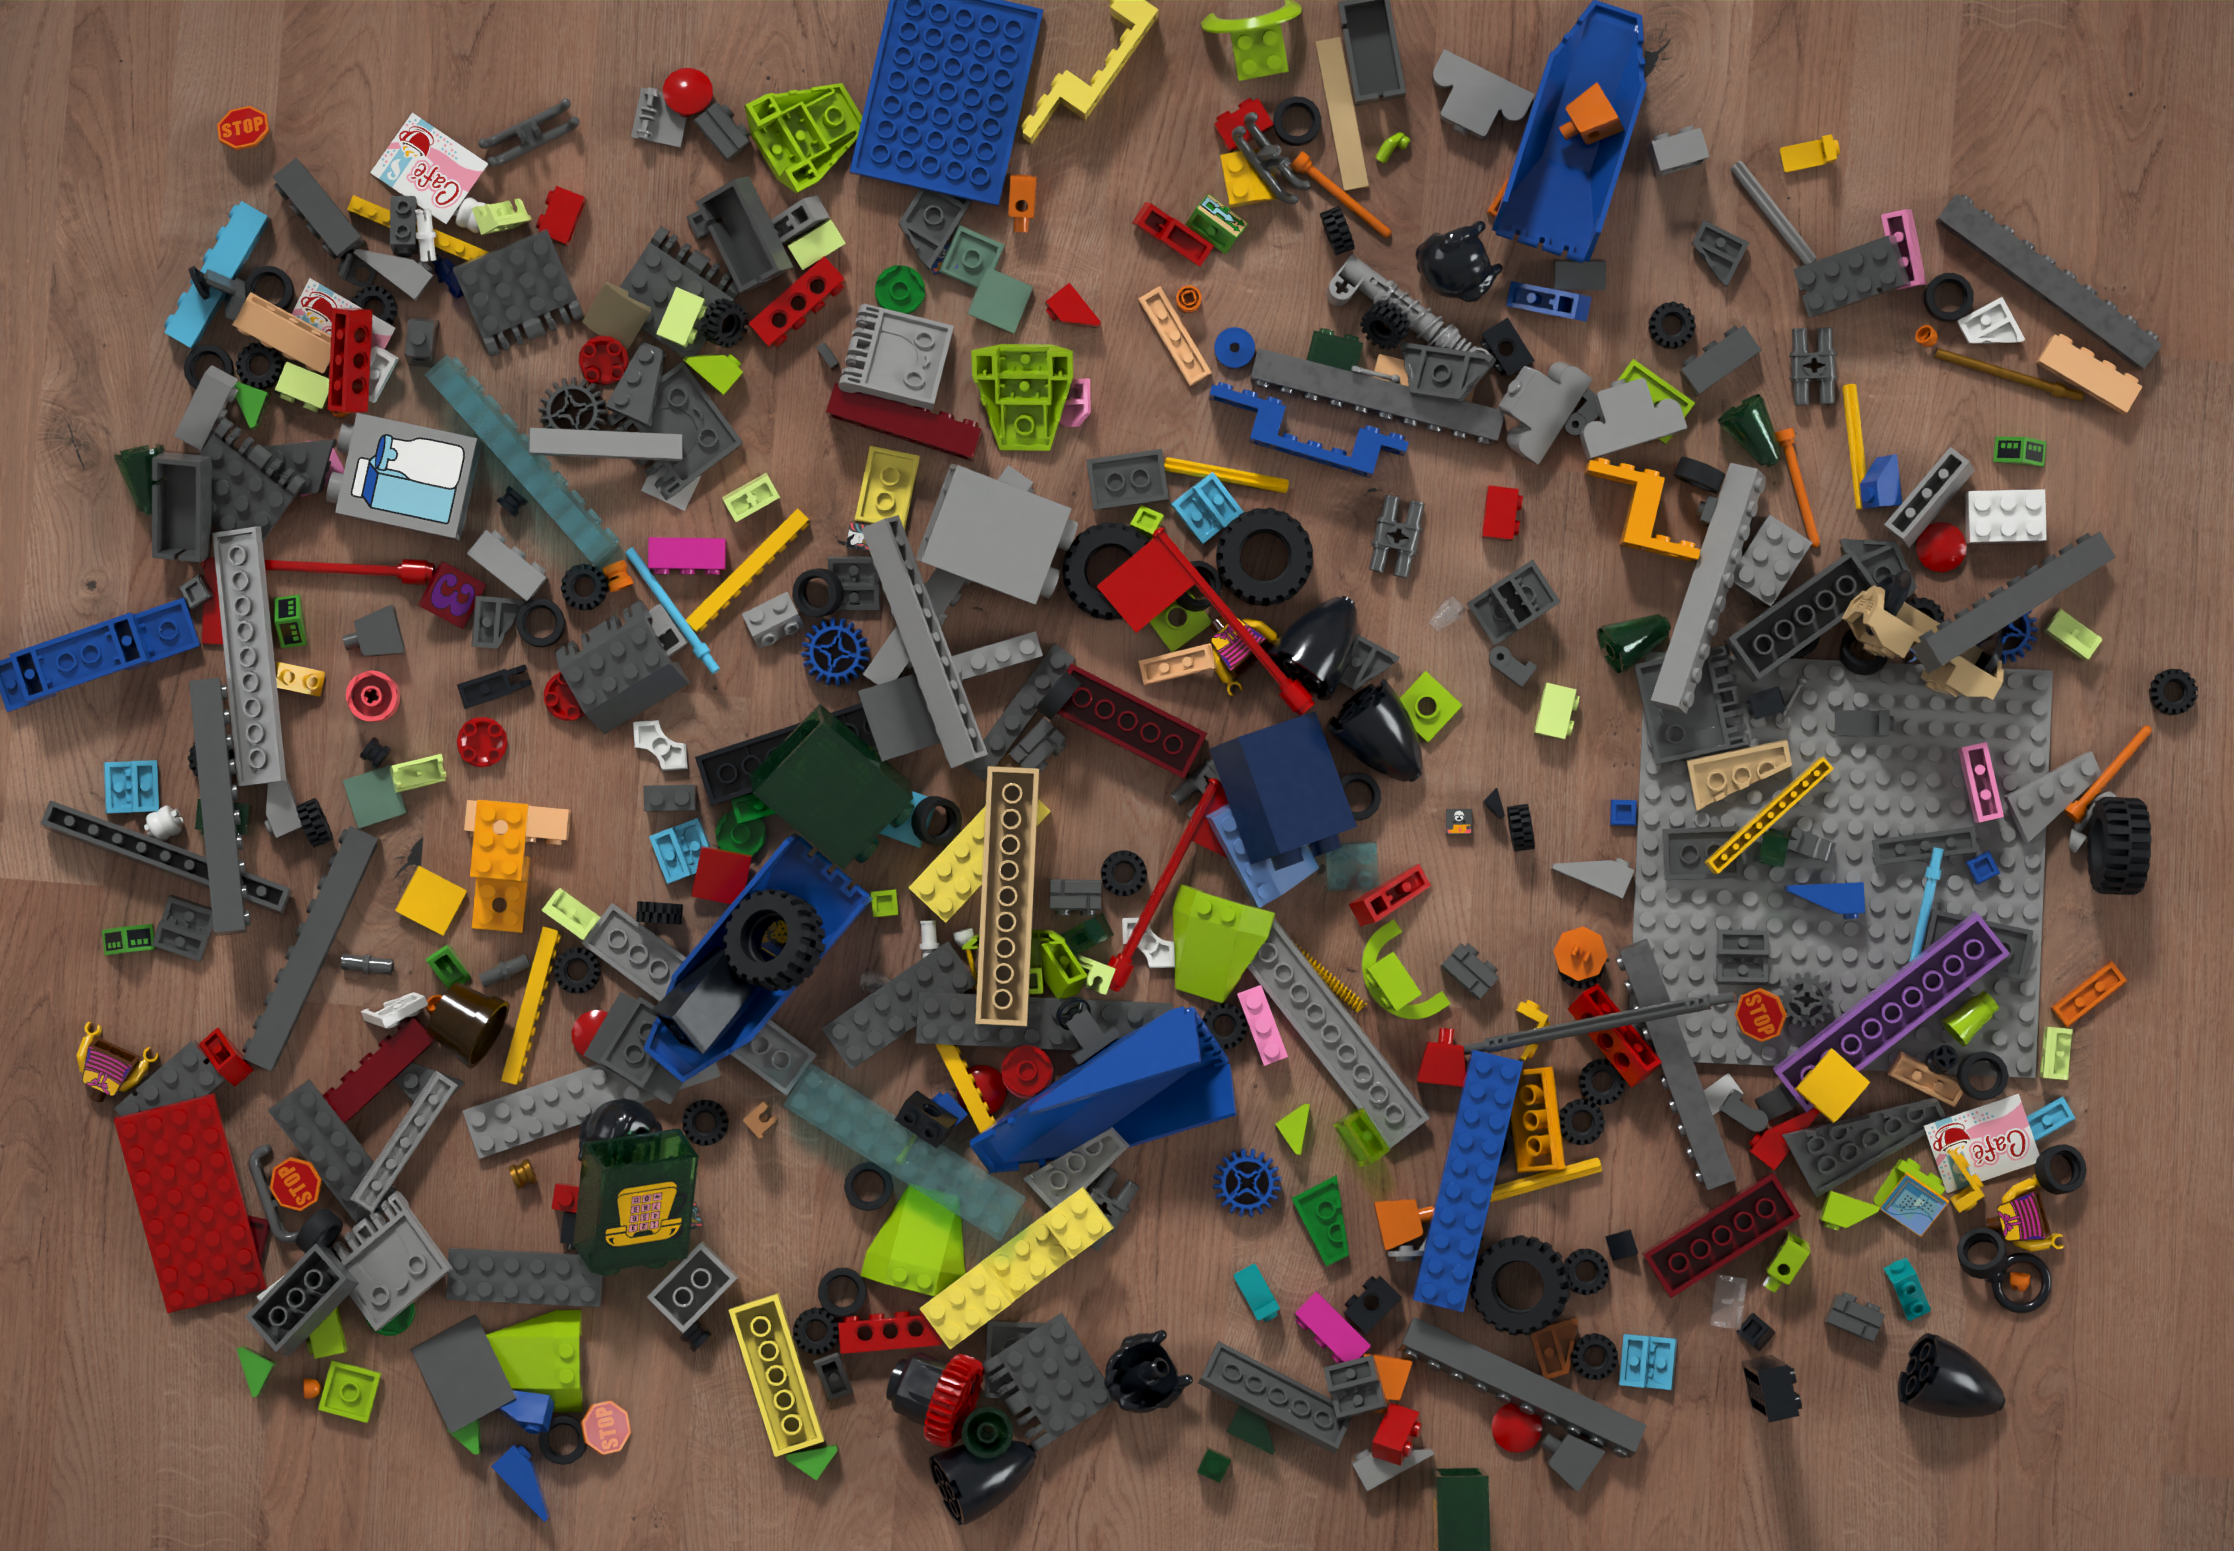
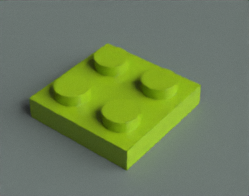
M331 1360L318 1410L368 1423L382 1373Z

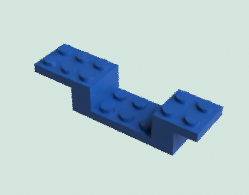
M1218 382L1217 386L1212 384L1209 399L1257 413L1249 443L1371 478L1380 449L1404 456L1409 442L1404 441L1405 436L1391 432L1389 436L1380 434V429L1368 425L1364 429L1359 428L1351 457L1346 456L1347 451L1334 447H1332L1331 451L1322 449L1323 444L1310 440H1308L1307 444L1298 442V437L1291 434L1283 433L1281 437L1278 436V432L1286 406L1281 405L1282 400L1269 396L1267 400L1257 398L1258 393L1243 389L1242 393L1233 391L1232 385Z
M183 597L137 614L130 612L9 654V658L0 660V693L6 711L12 712L57 696V692L121 670L131 671L200 647L201 643L186 599Z

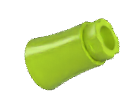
M1981 991L1954 1013L1942 1019L1941 1023L1960 1045L1966 1047L1973 1036L1999 1010V1006L1988 993Z

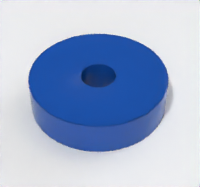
M1231 327L1218 335L1214 345V352L1222 365L1238 369L1246 366L1252 360L1255 352V343L1252 336L1246 330ZM1234 343L1238 344L1240 348L1235 353L1230 350V345Z

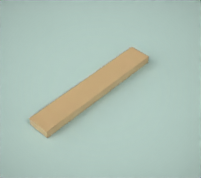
M1341 38L1315 41L1343 191L1369 187Z

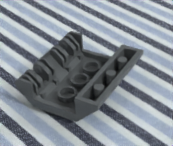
M642 600L632 604L631 609L627 607L623 610L625 625L622 626L620 619L614 615L609 618L610 622L605 620L588 631L589 635L586 632L580 637L583 646L582 651L579 650V646L573 640L567 646L564 645L555 651L559 670L584 714L604 734L690 684L678 661L672 662L648 621L652 616Z

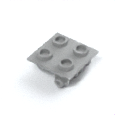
M650 87L648 89L641 88L631 138L681 148L687 117H681L679 113L674 112L667 106L663 98V92Z

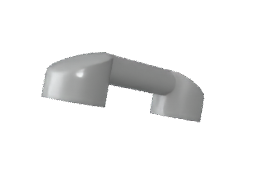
M2111 791L2095 797L2087 806L2086 817L2079 824L2075 823L2072 827L2069 837V850L2075 854L2087 839V836L2081 832L2090 821L2092 809L2096 801L2102 797H2117Z

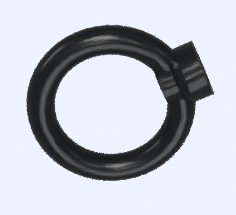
M2014 1253L2007 1256L2006 1265L2001 1272L1991 1278L1984 1279L1985 1282L1991 1283L1992 1292L1997 1302L2006 1310L2014 1313H2029L2041 1307L2049 1297L2052 1287L2051 1273L2047 1265L2039 1257L2030 1253ZM2016 1263H2028L2034 1266L2042 1279L2039 1294L2027 1303L2011 1301L2002 1290L2001 1284L2005 1279L2006 1270Z

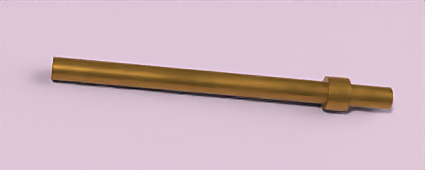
M1937 348L1935 358L2050 392L2051 396L2058 398L2063 396L2082 402L2084 392L2066 387L2065 383L2058 381L2052 383Z

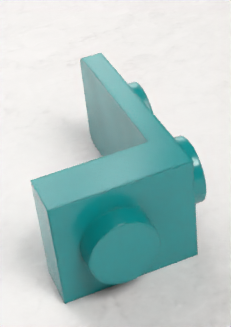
M1906 1257L1894 1261L1883 1268L1896 1291L1908 1321L1931 1311L1917 1273Z
M1255 1263L1233 1275L1258 1321L1263 1319L1264 1322H1268L1278 1316L1276 1311L1280 1307Z

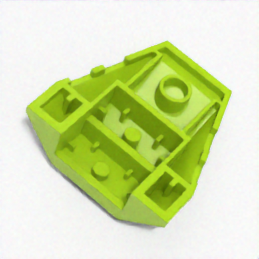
M843 83L812 87L811 89L800 91L790 90L789 92L779 94L769 93L744 106L752 139L776 179L796 194L816 184L856 141L862 120L861 113Z
M999 344L972 350V377L974 383L977 384L981 395L980 399L987 411L989 423L999 450L1050 451L1074 376L1073 351L1052 344Z
M1179 884L1173 905L1175 989L1224 1003L1241 979L1243 972L1254 960V956L1262 944L1268 939L1275 912L1252 905L1240 904L1204 893L1203 890Z
M910 1183L866 1251L860 1276L883 1284L936 1296L965 1274L960 1195Z
M581 1309L554 1310L486 1334L512 1390L550 1395L555 1403L553 1412H583V1387L581 1386L580 1375Z

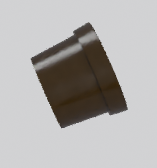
M456 982L446 991L437 1004L427 1026V1035L457 1055V1059L461 1063L472 1069L483 1060L497 1040L506 1022L510 1004L499 997H489L460 982Z

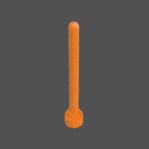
M1304 151L1290 165L1297 173L1300 171L1302 174L1305 172L1384 238L1391 236V230L1311 165L1313 162L1309 160L1310 156Z
M1792 427L1775 432L1774 437L1776 443L1779 442L1780 447L1783 446L1808 539L1813 542L1811 547L1817 548L1820 545V540L1792 444L1795 443L1794 438L1796 437Z
M2143 726L2082 798L2074 803L2071 802L2064 809V813L2071 820L2079 824L2086 817L2087 806L2151 734L2152 728L2150 726Z

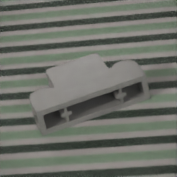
M1445 49L1432 74V82L1438 89H1452L1440 113V119L1453 125L1455 132L1464 136L1469 133L1481 140L1486 137L1497 113L1501 114L1500 116L1506 123L1516 124L1523 119L1535 94Z
M1564 362L1554 363L1548 371V377L1538 370L1524 366L1516 379L1510 383L1507 393L1499 404L1501 411L1519 423V426L1512 428L1507 435L1508 446L1524 459L1539 465L1593 379L1579 368Z
M1644 378L1627 383L1625 379L1610 383L1611 388L1599 391L1594 395L1601 422L1592 421L1584 426L1580 433V440L1588 461L1595 457H1601L1687 429L1682 409L1677 401L1664 399L1654 407Z

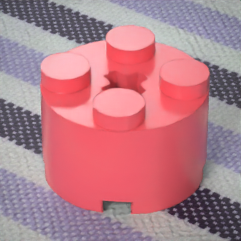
M370 670L358 674L350 681L346 689V700L349 709L357 718L371 723L386 721L397 711L400 704V690L390 676L379 671ZM377 690L376 695L379 698L377 701L373 700L371 704V699L367 697L368 693H374Z

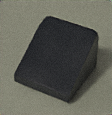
M1495 788L1482 802L1498 819H1502L1505 814L1498 789Z
M1631 1229L1605 1236L1613 1261L1638 1254Z
M1753 1312L1736 1331L1758 1351L1762 1350L1775 1334V1331Z

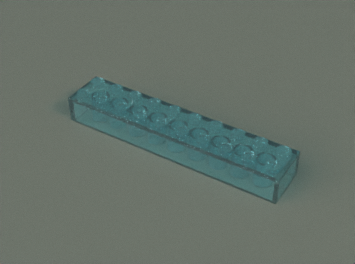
M448 355L443 357L424 375L592 564L599 569L621 549L617 544L621 540L609 527L604 530L600 525L604 521L592 508L587 511L584 507L587 502L575 489L571 492L567 488L570 483L558 470L554 473L550 469L553 464L546 456L529 455V437L524 432L520 435L516 431L519 427L517 423L507 413L503 416L499 412L502 409L500 404L490 394L486 397L482 393L485 388L473 375L469 378L465 374L468 371L467 367L456 356L453 359Z
M809 1063L783 1105L788 1110L998 1241L1003 1240L1029 1198L944 1144H941L936 1149L896 1122V1114L814 1063Z

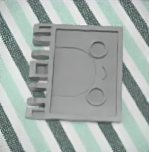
M868 304L860 305L855 321L858 328H855L852 332L853 337L850 339L847 351L848 356L845 358L846 366L848 367L842 370V376L838 385L839 389L848 393L861 392L933 410L954 326Z
M398 1191L394 1192L388 1197V1201L385 1200L381 1205V1208L390 1219L388 1223L375 1210L373 1214L370 1213V1218L365 1217L352 1228L353 1232L349 1231L345 1234L344 1237L353 1250L351 1254L340 1241L334 1243L333 1247H329L331 1252L359 1282L349 1295L375 1331L381 1330L453 1269L409 1208V1203L405 1197Z

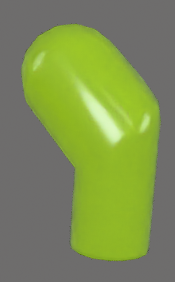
M1402 132L1394 134L1384 141L1375 158L1383 163H1387L1397 146L1402 150L1406 149L1410 143V138L1404 136Z

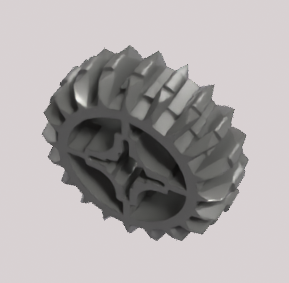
M572 377L571 385H568L566 378H562L563 387L560 388L554 382L552 384L556 389L554 393L549 389L545 390V393L550 398L549 400L541 398L540 402L546 404L547 407L538 409L539 413L546 414V416L539 419L540 422H549L544 428L560 429L555 421L566 419L571 421L574 430L601 431L596 427L597 423L601 425L606 424V421L599 417L600 415L605 416L608 414L607 410L600 409V407L605 406L607 403L605 400L597 401L603 394L601 391L592 393L596 387L593 383L588 388H585L587 384L586 379H582L580 385H577V378ZM571 391L586 394L592 402L587 404L576 403ZM564 394V407L553 413L556 400ZM570 401L576 409H580L575 417L576 422L570 414H567V410L571 406ZM594 410L592 420L582 429V416Z

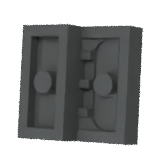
M828 556V570L838 576L844 589L843 601L837 610H879L880 577L873 565L872 556ZM828 587V601H829V599H830V590H829V587Z
M169 895L152 946L201 962L213 931L212 908Z
M1717 930L1716 984L1768 985L1769 930Z
M1373 1355L1323 1367L1328 1392L1332 1395L1336 1419L1341 1420L1387 1408L1383 1386Z

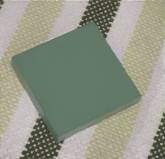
M958 225L938 272L977 289L985 268L989 267L995 270L1005 245Z
M986 267L967 314L1014 334L1033 286Z
M392 765L343 780L358 829L408 813L401 792L395 793L389 769Z

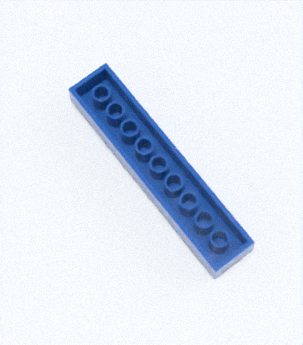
M1471 1050L1412 1296L1414 1301L1464 1312L1522 1070V1061Z

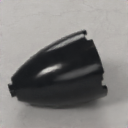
M1346 596L1327 600L1302 615L1281 635L1268 652L1269 657L1288 679L1291 678L1295 681L1298 678L1309 693L1318 695L1317 698L1319 700H1329L1344 675L1353 651L1357 629V609L1354 606V601Z
M1385 679L1380 682L1381 685L1376 687L1371 683L1342 704L1343 708L1340 710L1339 716L1337 718L1331 717L1326 728L1350 754L1363 764L1392 779L1402 782H1413L1421 776L1423 768L1422 752L1414 724L1399 696Z
M1926 1333L1916 1341L1908 1354L1912 1358L1907 1364L1906 1372H1900L1898 1381V1398L1900 1402L1926 1413L1955 1418L1982 1417L1995 1414L2003 1408L2005 1397L1996 1379L1976 1358L1956 1344L1938 1335Z
M994 1439L965 1443L941 1451L929 1457V1466L934 1483L938 1484L944 1498L943 1503L947 1511L960 1526L977 1520L1006 1500L1027 1477L1034 1466V1459L1037 1457L1033 1447L1025 1442Z

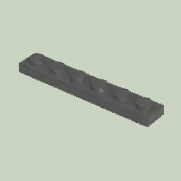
M1054 644L984 738L983 742L988 755L969 762L964 767L985 781L987 779L988 766H997L1037 712L1035 707L1063 673L1068 670L1075 658L1057 644Z

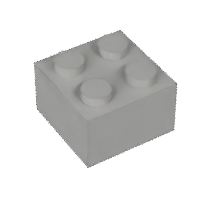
M1688 126L1680 129L1676 133L1677 135L1670 136L1669 133H1664L1654 137L1655 139L1652 140L1647 149L1656 177L1705 164L1709 154L1701 128L1694 129V126Z

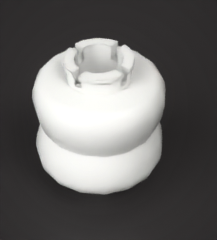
M466 197L463 203L461 202L459 205V209L453 214V216H456V225L468 228L473 233L480 232L472 208L485 206L486 203L477 202L472 197Z
M165 805L158 811L147 815V824L144 825L146 831L149 830L147 832L149 837L164 842L170 836L178 835L182 831L181 823H184L182 817H178L181 814L177 809L173 810L170 806Z

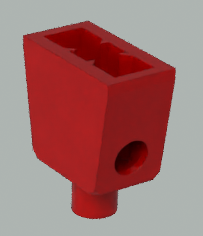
M1439 1027L1438 1043H1426L1416 1078L1417 1082L1463 1087L1466 1075L1464 1046L1453 1044L1455 1029Z

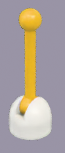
M973 928L953 933L954 940L958 946L962 947L974 936ZM965 949L972 976L977 982L978 975L971 950Z

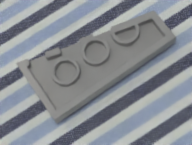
M2092 751L2076 757L2004 796V800L2025 843H2029L2102 775Z
M1112 1127L1023 1179L1052 1209L1080 1188L1084 1187L1086 1189L1130 1145Z

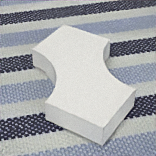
M659 720L633 722L635 748H644L651 751L658 758L662 771L688 769L686 744L677 743L667 738L661 730Z
M1122 918L1123 944L1127 943L1139 918ZM1148 925L1137 948L1147 957L1149 968L1175 967L1174 942L1160 939L1153 933L1150 925Z

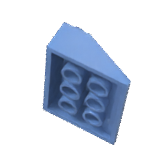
M1229 803L1205 816L1253 906L1260 908L1319 869L1307 845L1300 847L1304 861L1275 871L1271 858L1251 865Z

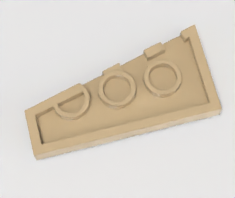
M1785 739L1686 760L1695 810L1698 811L1714 801H1719L1737 790H1742L1760 779L1763 780L1792 766L1788 741Z

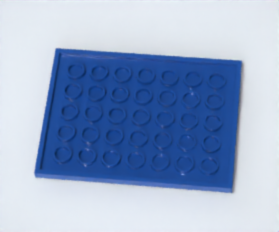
M889 0L850 174L999 207L1044 9L1004 0Z

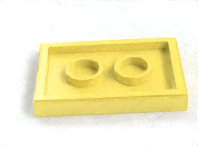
M870 446L855 521L873 524L882 519L899 515L905 530L920 456Z

